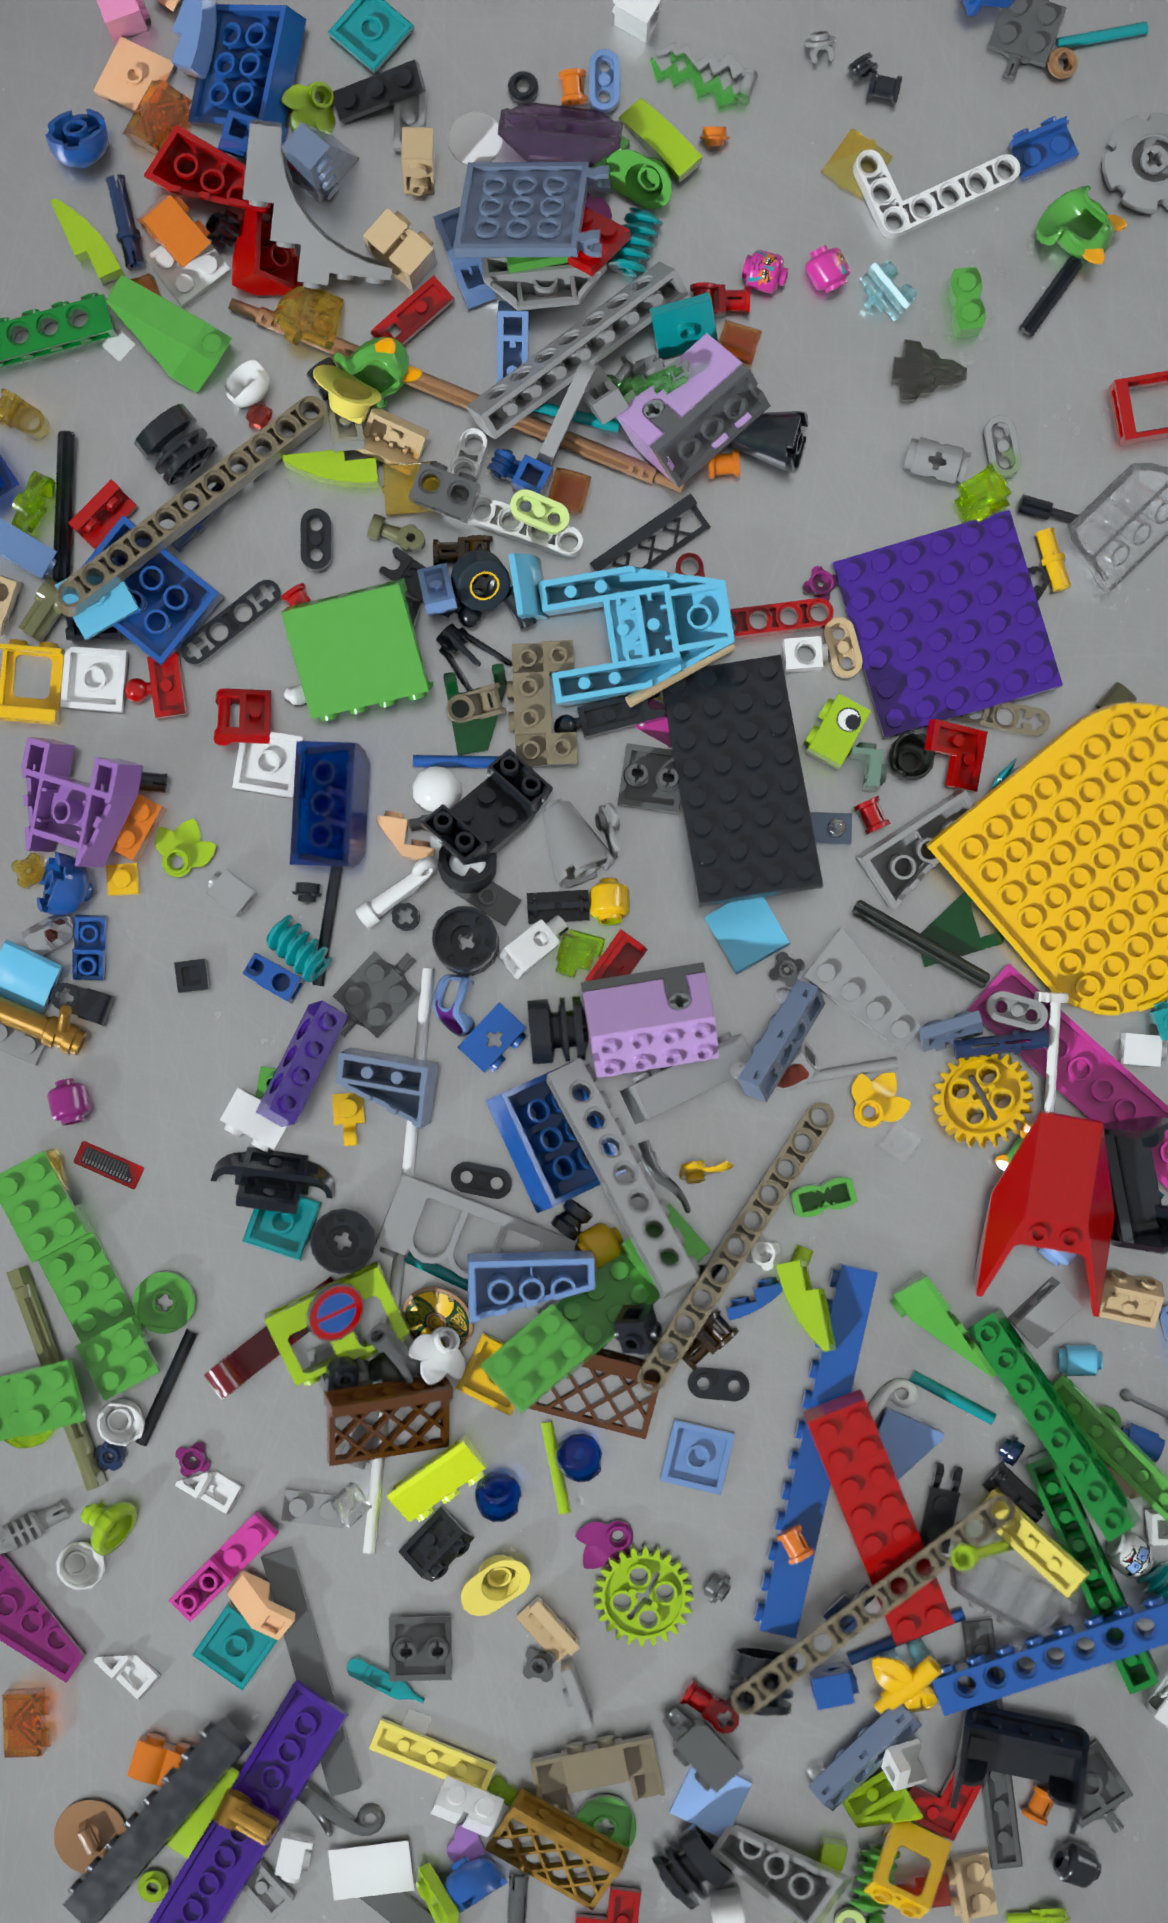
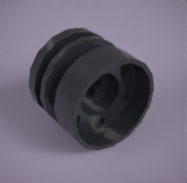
M183 403L177 404L157 416L141 431L134 442V445L147 461H154L160 458L154 469L158 474H164L163 480L168 486L176 485L196 473L210 459L218 447L212 438H207L208 433L204 428L191 432L197 420Z
M458 906L447 910L435 924L432 933V944L435 953L441 963L453 973L460 976H474L485 972L495 962L499 953L500 939L493 921L483 911L475 907ZM470 936L473 937L474 947L472 949L466 947L462 950L463 945L460 940L462 938L469 939Z
M580 996L572 997L573 1010L566 1011L564 997L559 999L558 1012L551 1011L548 999L527 1001L533 1065L553 1063L555 1049L558 1048L562 1049L565 1061H570L569 1047H577L578 1059L586 1060L585 1054L589 1043L586 1012L580 1001Z
M349 1209L331 1210L320 1217L314 1225L310 1237L311 1252L318 1264L327 1271L337 1274L353 1273L364 1267L372 1257L376 1243L374 1230L369 1221L357 1211ZM346 1232L349 1234L348 1240L352 1244L350 1247L344 1246L340 1250L337 1248L338 1242L334 1238L336 1235L341 1236Z
M735 1648L733 1650L731 1672L744 1677V1679L730 1681L729 1689L735 1691L738 1686L783 1652L761 1648ZM790 1655L788 1664L794 1670H797L798 1659ZM768 1672L763 1676L762 1682L766 1688L775 1689L780 1685L781 1678L775 1672ZM785 1689L753 1714L761 1716L790 1714L792 1704L785 1699L793 1698V1690ZM742 1691L737 1696V1702L743 1708H750L755 1704V1697L749 1691ZM734 1692L727 1694L726 1702L731 1707H733L732 1696Z
M695 1823L677 1836L683 1851L679 1853L668 1844L664 1847V1850L669 1860L660 1852L652 1857L653 1863L659 1871V1876L675 1898L682 1901L690 1910L695 1909L699 1905L693 1891L703 1900L709 1897L703 1884L705 1881L714 1888L719 1889L734 1876L733 1871L711 1853L714 1843Z

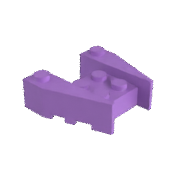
M27 737L22 763V778H27V795H23L24 807H28L29 827H25L26 850L55 852L56 843L58 842L78 849L75 866L104 867L138 796L143 765L123 759L95 757L91 782L89 784L69 778L75 745L55 739Z

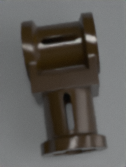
M471 535L458 537V542H439L438 539H433V565L456 563L465 553L478 550L479 547H481V550L490 552V543L493 542V537L489 535Z
M718 1308L709 1315L682 1357L684 1362L693 1371L697 1369L696 1364L709 1352L713 1355L739 1332L736 1327L732 1328L721 1317V1311ZM713 1324H716L722 1330L723 1334H721L713 1326Z

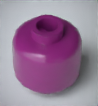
M73 1078L56 1081V1087L47 1094L52 1119L61 1121L62 1126L85 1121V1116L91 1110L86 1086L81 1083H74Z

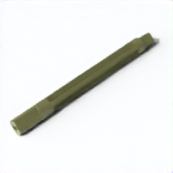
M27 1265L7 1272L6 1274L40 1364L60 1362V1355ZM84 1421L64 1426L86 1490H92L107 1483L102 1469L97 1465V1459L94 1456L95 1449Z

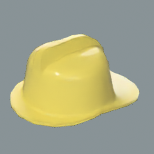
M320 365L313 370V377L316 382L328 391L331 410L357 424H361L365 420L371 405L379 403L382 399L377 389L363 383L341 368L332 365Z
M494 1555L488 1557L481 1564L479 1572L464 1585L461 1591L460 1601L463 1608L469 1614L476 1616L489 1615L497 1611L527 1589L531 1577L529 1570L522 1562L514 1560L512 1556Z

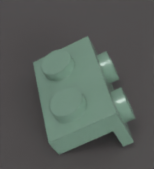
M858 742L856 747L850 749L847 759L865 761L862 791L875 792L880 785L882 786L886 782L887 764H882L884 750L876 749L877 744Z

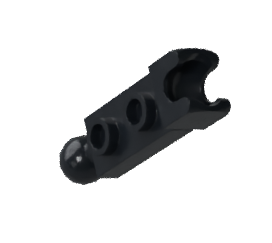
M394 547L392 553L394 558L400 562V566L395 570L382 566L379 569V574L389 582L404 578L408 589L406 592L424 604L417 570L426 567L401 549ZM454 591L457 609L440 615L450 620L452 615L456 613L459 622L467 628L477 626L482 619V612L465 606Z
M660 692L632 708L626 702L625 697L629 695L627 694L577 707L579 714L577 718L568 714L559 716L555 720L554 731L555 733L577 732V730L582 729L584 738L644 723L659 721L666 718V713L664 709L653 710L648 706L650 700L660 696Z

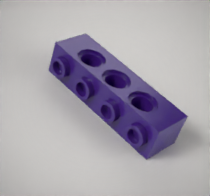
M323 1000L308 1005L256 1113L280 1127L296 1123L348 1015Z

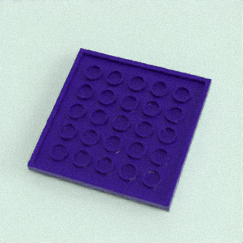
M1010 510L832 562L848 619L855 629L863 660V670L884 739L928 727L930 719L948 721L1063 686Z

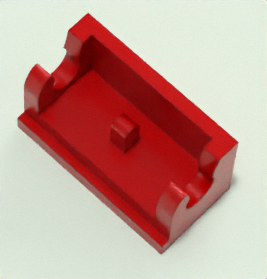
M620 929L587 975L585 981L631 974L648 949Z

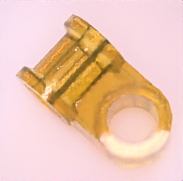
M2 388L0 424L9 429H14L32 440L45 438L50 430V423L46 416L39 409L30 405L16 394ZM34 417L40 418L39 425L35 429H27V423L30 419Z

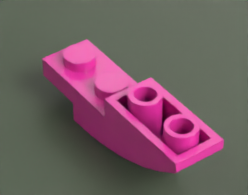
M256 1511L168 1601L191 1622L279 1532Z

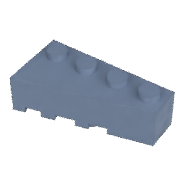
M303 122L300 123L281 146L292 180L320 204L325 198L329 200L335 195L340 187L338 183L359 159L355 153L332 134L320 131L317 128L314 129Z

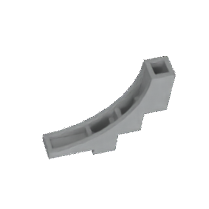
M251 119L243 199L249 200V205L267 207L268 203H274L270 241H276V246L294 248L295 244H301L297 282H303V286L307 288L321 289L322 285H328L329 273L335 274V278L341 280H353L354 276L365 277L366 282L373 284H384V280L391 281L392 263L368 258L344 247L327 235L308 215L297 198L286 172L281 147L282 123Z

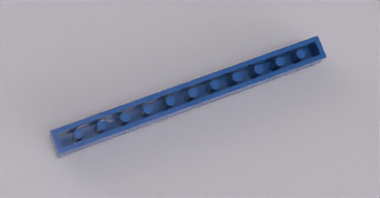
M839 1263L838 1269H832L829 1287H833L831 1300L827 1299L836 1350L824 1352L820 1348L818 1359H812L808 1375L809 1378H813L811 1390H805L802 1408L809 1410L851 1393L878 1275L876 1271ZM804 1417V1421L798 1420L795 1438L799 1439L797 1451L792 1450L790 1454L788 1468L793 1469L791 1480H785L781 1499L786 1500L784 1511H778L774 1529L779 1530V1533L794 1525L800 1524L802 1527L801 1533L809 1548H813L816 1552L831 1482ZM778 1539L777 1542L771 1541L768 1552V1560L772 1561L770 1573L764 1572L761 1583V1590L765 1591L763 1603H757L754 1621H758L759 1631L796 1639L815 1553L799 1563L790 1565L788 1562L790 1557L782 1542L778 1541Z

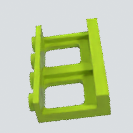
M378 1261L265 1313L264 1321L296 1386L300 1384L309 1386L318 1382L321 1379L320 1375L326 1373V1367L329 1362L337 1357L347 1356L353 1359L360 1357L361 1360H365L378 1353V1350L368 1340L359 1343L353 1331L343 1339L331 1342L336 1355L306 1369H302L288 1338L291 1334L308 1327L307 1310L310 1302L319 1291L328 1285L339 1282L350 1284L360 1291L363 1300L378 1297L392 1324V1330L397 1334V1338L404 1342L406 1340L405 1336L410 1334L408 1323L405 1322Z

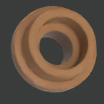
M1066 47L1053 50L1047 61L1050 73L1058 79L1072 76L1078 64L1076 54ZM1059 58L1064 61L1063 69L1058 64Z

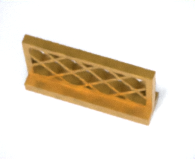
M522 1788L517 1793L513 1804L485 1848L491 1854L592 1911L615 1877H618L623 1870L630 1850ZM513 1818L526 1825L527 1828L514 1829L511 1819ZM538 1835H543L554 1841V1843L541 1845ZM531 1836L534 1846L521 1847L518 1837ZM511 1839L514 1848L505 1849L496 1843L498 1840ZM565 1850H570L582 1859L568 1860ZM558 1851L561 1861L549 1863L545 1853ZM538 1854L541 1864L533 1865L526 1860L525 1855ZM596 1865L609 1874L596 1876L592 1866ZM585 1867L589 1877L575 1878L572 1868ZM565 1869L568 1879L560 1880L553 1875L552 1871ZM592 1885L595 1892L593 1898L581 1892L579 1886Z

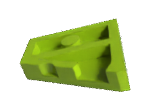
M884 1771L861 1784L842 1802L857 1828L919 1820L924 1817L908 1790L905 1788L894 1791Z

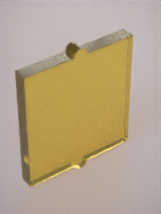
M852 128L824 166L821 173L836 182L840 190L846 189L862 201L864 196L853 174V165L859 154L865 150H875L880 153L886 166L890 163L893 156L876 145L875 139L869 140ZM870 160L861 162V168L866 173L876 171L874 163Z
M422 462L383 464L384 486L381 487V490L385 494L386 515L433 512V510L410 502L408 497ZM428 478L423 483V488L427 491H435L440 486L436 478Z

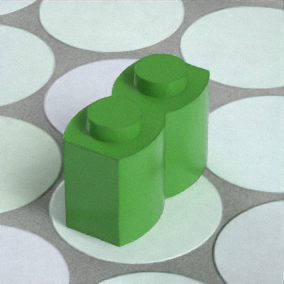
M976 267L954 269L948 282L947 294L949 302L953 307L951 326L957 338L979 336L985 323V307L979 297L982 290V280Z
M842 1176L827 1179L820 1185H802L789 1193L794 1213L799 1217H813L821 1214L827 1208L835 1210L844 1209L857 1201L852 1179Z

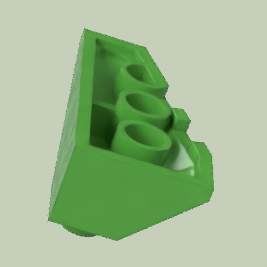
M122 274L105 301L127 328L141 341L145 349L159 362L169 377L195 393H198L217 366L232 340L230 336Z
M919 1272L891 1293L895 1298L891 1304L902 1318L907 1315L916 1324L992 1378L997 1375L976 1343L969 1338L963 1324L950 1312L951 1307L926 1274Z

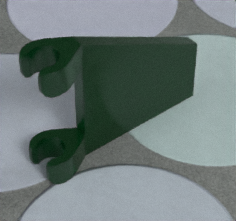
M498 663L492 665L494 683L499 682L500 684L498 692L502 703L507 680L504 665ZM454 672L443 675L448 702L452 697L466 693H459ZM487 694L490 707L492 708L490 696ZM457 700L452 704L451 710L453 715L463 718L468 714L469 707L466 702ZM498 715L485 719L479 718L465 723L452 721L458 755L488 750Z
M966 892L957 898L920 933L958 956H964L1004 943L1003 935L1000 932L980 938L970 902H973V900ZM921 954L924 967L937 964V962Z

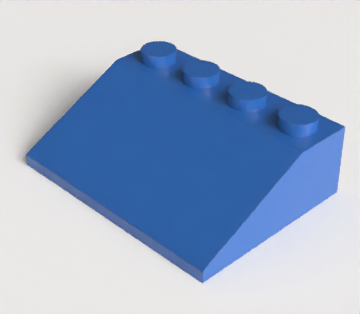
M216 4L217 23L212 60L206 79L198 77L196 79L188 123L223 130L228 110H233L263 121L282 123V127H285L288 107L281 103V97L289 87L293 86L307 19L287 5Z
M123 515L84 565L133 529L136 524ZM140 538L135 543L139 547H148L152 542L147 538ZM165 548L124 580L140 610L116 623L113 627L156 662L163 665L207 619L224 595ZM121 556L112 559L116 566H123L128 562Z
M559 1068L486 1101L536 1213L553 1208L601 1185L546 1082L547 1075ZM577 1089L572 1093L573 1097L578 1101H585L589 1098L588 1093L583 1089ZM591 1116L587 1119L588 1125L592 1128H600L604 1125L602 1119L598 1116ZM605 1143L601 1146L602 1151L606 1155L612 1156L618 1153L615 1145L612 1143ZM620 1170V1171H618V1172L616 1173V1177L619 1176V1175H621V1174H623V1173H626L627 1171H626V1170Z

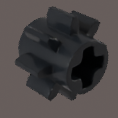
M225 209L223 214L216 212L208 218L206 228L210 235L207 238L212 240V245L221 250H224L226 245L229 247L236 245L237 237L241 235L239 228L243 223L237 219V214Z

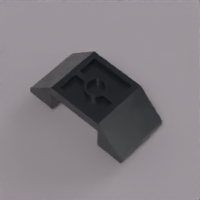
M509 748L487 767L486 780L451 809L442 804L421 822V826L463 865L484 862L530 824L553 791V787Z

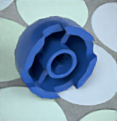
M86 109L87 114L73 115L72 110L56 116L48 123L49 131L45 134L48 146L52 154L62 164L70 167L87 168L104 155L109 141L105 119L99 112Z
M55 852V858L49 857L39 884L44 885L43 898L37 897V907L41 912L52 915H66L76 911L83 901L89 900L92 893V884L89 883L86 867L75 866L76 858L60 852Z
M467 1856L451 1865L453 1872L446 1878L444 1888L455 1904L459 1914L508 1882L496 1864L490 1860L476 1858L469 1861Z

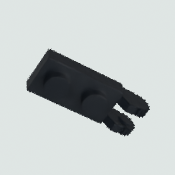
M936 1463L932 1483L928 1486L919 1530L924 1547L954 1526L960 1497L959 1488L963 1473L962 1467L956 1466L954 1468L950 1489L940 1488L944 1475V1464ZM947 1538L941 1543L942 1553L948 1554L951 1538Z

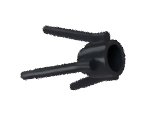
M453 623L448 625L436 638V641L442 646L439 652L447 659L466 691H472L473 689L451 653L455 656L462 653L475 666H481V662L466 648L468 645L467 641L504 664L512 665V661L469 634L463 627L458 629Z

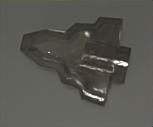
M905 339L902 357H894L892 382H900L901 401L917 400L919 395L932 394L938 386L951 387L967 379L966 367L951 359H941L935 350L923 348L919 341Z

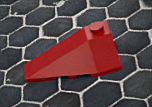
M177 124L144 173L146 179L170 193L266 213L272 204L268 203L267 207L249 205V200L243 199L246 165Z
M274 203L271 204L266 213L244 209L241 219L243 223L239 228L241 235L237 237L232 257V286L254 295L302 294L303 282H297L300 255H296L295 247L276 246V241H270Z

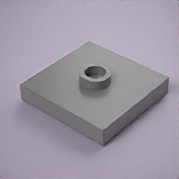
M570 1657L561 1661V1675L566 1686L563 1689V1693L568 1707H574L582 1732L593 1728L594 1713L574 1659Z

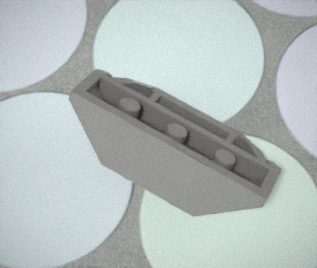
M481 257L484 283L517 311L579 305L607 270L605 264L592 277L571 266L569 263L509 274L505 257Z

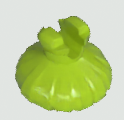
M100 1501L97 1504L92 1503L84 1507L80 1517L82 1522L86 1525L90 1524L93 1528L91 1534L93 1550L100 1556L108 1555L114 1552L132 1532L137 1519L135 1506L131 1503L121 1502L107 1508Z

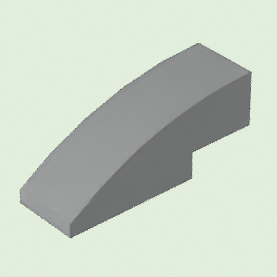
M597 363L594 365L596 370L582 400L604 425L627 410L629 406L619 389L608 379L603 368Z

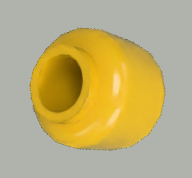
M607 877L600 879V883L590 889V914L603 925L622 923L623 918L627 917L630 913L628 887L618 883L616 878Z
M600 1222L579 1234L578 1244L575 1245L576 1251L592 1250L595 1268H600L620 1256V1244L623 1243V1238L616 1227L610 1228L607 1224Z

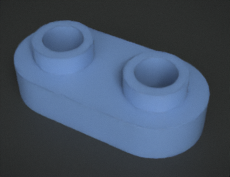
M601 49L591 56L589 62V101L596 111L608 113L617 107L620 99V61L613 51ZM607 64L610 66V70L602 72L599 66ZM607 94L610 99L607 102H602L599 100V96Z

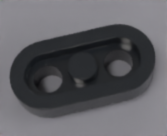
M314 508L306 511L301 518V559L308 569L322 571L332 561V521L324 510ZM314 521L322 522L320 530L315 531L311 528ZM313 552H322V559L319 561L312 560Z
M461 1162L451 1172L452 1185L463 1193L500 1199L505 1197L512 1187L510 1174L502 1168L473 1162ZM469 1171L473 1177L472 1181L469 1183L463 1182L461 1180L462 1172ZM494 1177H499L502 1180L503 1185L501 1188L494 1189L491 1186V1180Z
M341 1356L329 1362L326 1367L324 1392L358 1386L359 1370L353 1358Z
M697 1367L695 1371L689 1374L687 1381L690 1392L701 1399L739 1401L748 1394L750 1388L747 1376L736 1369ZM700 1378H707L709 1380L707 1388L701 1389L698 1387L697 1382ZM733 1380L740 1383V1388L735 1392L730 1391L728 1388L729 1383Z

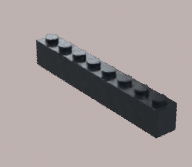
M226 1718L216 1725L210 1722L199 1735L203 1740L197 1747L192 1744L180 1757L183 1761L182 1765L178 1769L172 1767L161 1779L165 1785L159 1792L154 1789L144 1799L142 1804L146 1807L140 1814L135 1811L123 1824L126 1831L121 1836L117 1833L105 1845L104 1848L108 1852L104 1857L101 1858L98 1855L85 1869L89 1873L84 1880L78 1878L67 1890L70 1897L63 1906L81 1923H99L103 1920L252 1745V1742Z

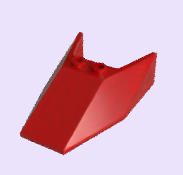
M1040 1111L991 1192L973 1275L976 1296L983 1297L1011 1250L1016 1245H1027L1082 1255L1086 1262L1092 1313L1095 1317L1100 1316L1114 1222V1207L1103 1121Z

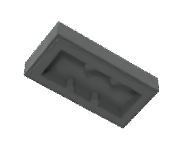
M470 867L465 876L477 875L479 872ZM493 881L482 891L469 894L454 891V894L504 926L507 925L522 902L521 899Z

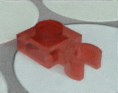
M947 1871L942 1873L931 1908L951 1906L952 1904ZM928 1874L916 1875V1885H912L907 1881H900L895 1886L914 1896H920Z

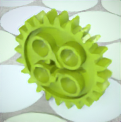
M644 1544L642 1552L638 1553L635 1546L631 1545L630 1555H626L623 1550H620V1560L617 1561L613 1557H609L610 1569L601 1566L600 1571L605 1578L595 1579V1584L602 1587V1589L593 1590V1596L602 1600L594 1603V1608L596 1610H604L599 1614L598 1619L599 1621L609 1620L606 1625V1631L609 1632L616 1628L615 1637L617 1640L625 1634L627 1635V1645H630L634 1638H638L640 1647L644 1646L645 1639H650L652 1645L656 1646V1637L661 1636L667 1642V1632L669 1630L676 1635L679 1633L676 1623L686 1625L687 1621L682 1613H692V1607L685 1604V1602L694 1601V1595L685 1591L692 1589L693 1584L690 1581H683L689 1576L688 1570L678 1571L682 1565L681 1560L679 1559L671 1563L672 1553L670 1551L662 1557L660 1556L659 1546L654 1549L653 1553H649L647 1544ZM636 1568H643L647 1571V1576L641 1581L634 1580L630 1576L631 1572ZM658 1572L660 1574L659 1577L649 1588L650 1599L644 1597L637 1607L633 1618L629 1619L627 1617L628 1614L638 1603L637 1592L643 1594L648 1588L654 1573ZM667 1584L674 1590L670 1596L661 1597L656 1592L657 1588ZM619 1594L628 1595L631 1599L630 1603L623 1607L617 1606L613 1600ZM644 1611H653L657 1617L653 1622L645 1623L640 1619V1615Z

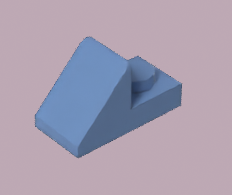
M447 563L418 569L417 573L427 615L433 616L456 610L457 604Z

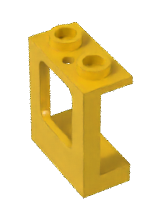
M9 639V644L0 643V649L3 650L0 676V720L60 725L65 651L58 648V644L53 642H40L39 647L27 646L28 641ZM29 655L51 658L50 691L47 698H25L14 695L15 668L18 656Z
M909 1821L887 1824L883 1833V1837L886 1840L871 1882L864 1888L863 1892L871 1895L872 1899L878 1903L890 1904L900 1909V1912L907 1917L921 1919L931 1909L952 1842ZM902 1846L929 1859L931 1863L920 1896H914L890 1884L888 1880L898 1847Z

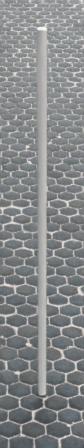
M432 968L422 969L413 1057L421 1060H426L435 969ZM407 1120L402 1173L414 1177L419 1128ZM398 1253L397 1258L393 1257L390 1291L400 1310L405 1256ZM387 1316L386 1325L392 1329V1324ZM377 1411L376 1421L383 1415L380 1411ZM389 1420L379 1429L386 1436ZM376 1435L374 1437L373 1449L377 1448L383 1441ZM385 1457L372 1459L363 1553L375 1554Z

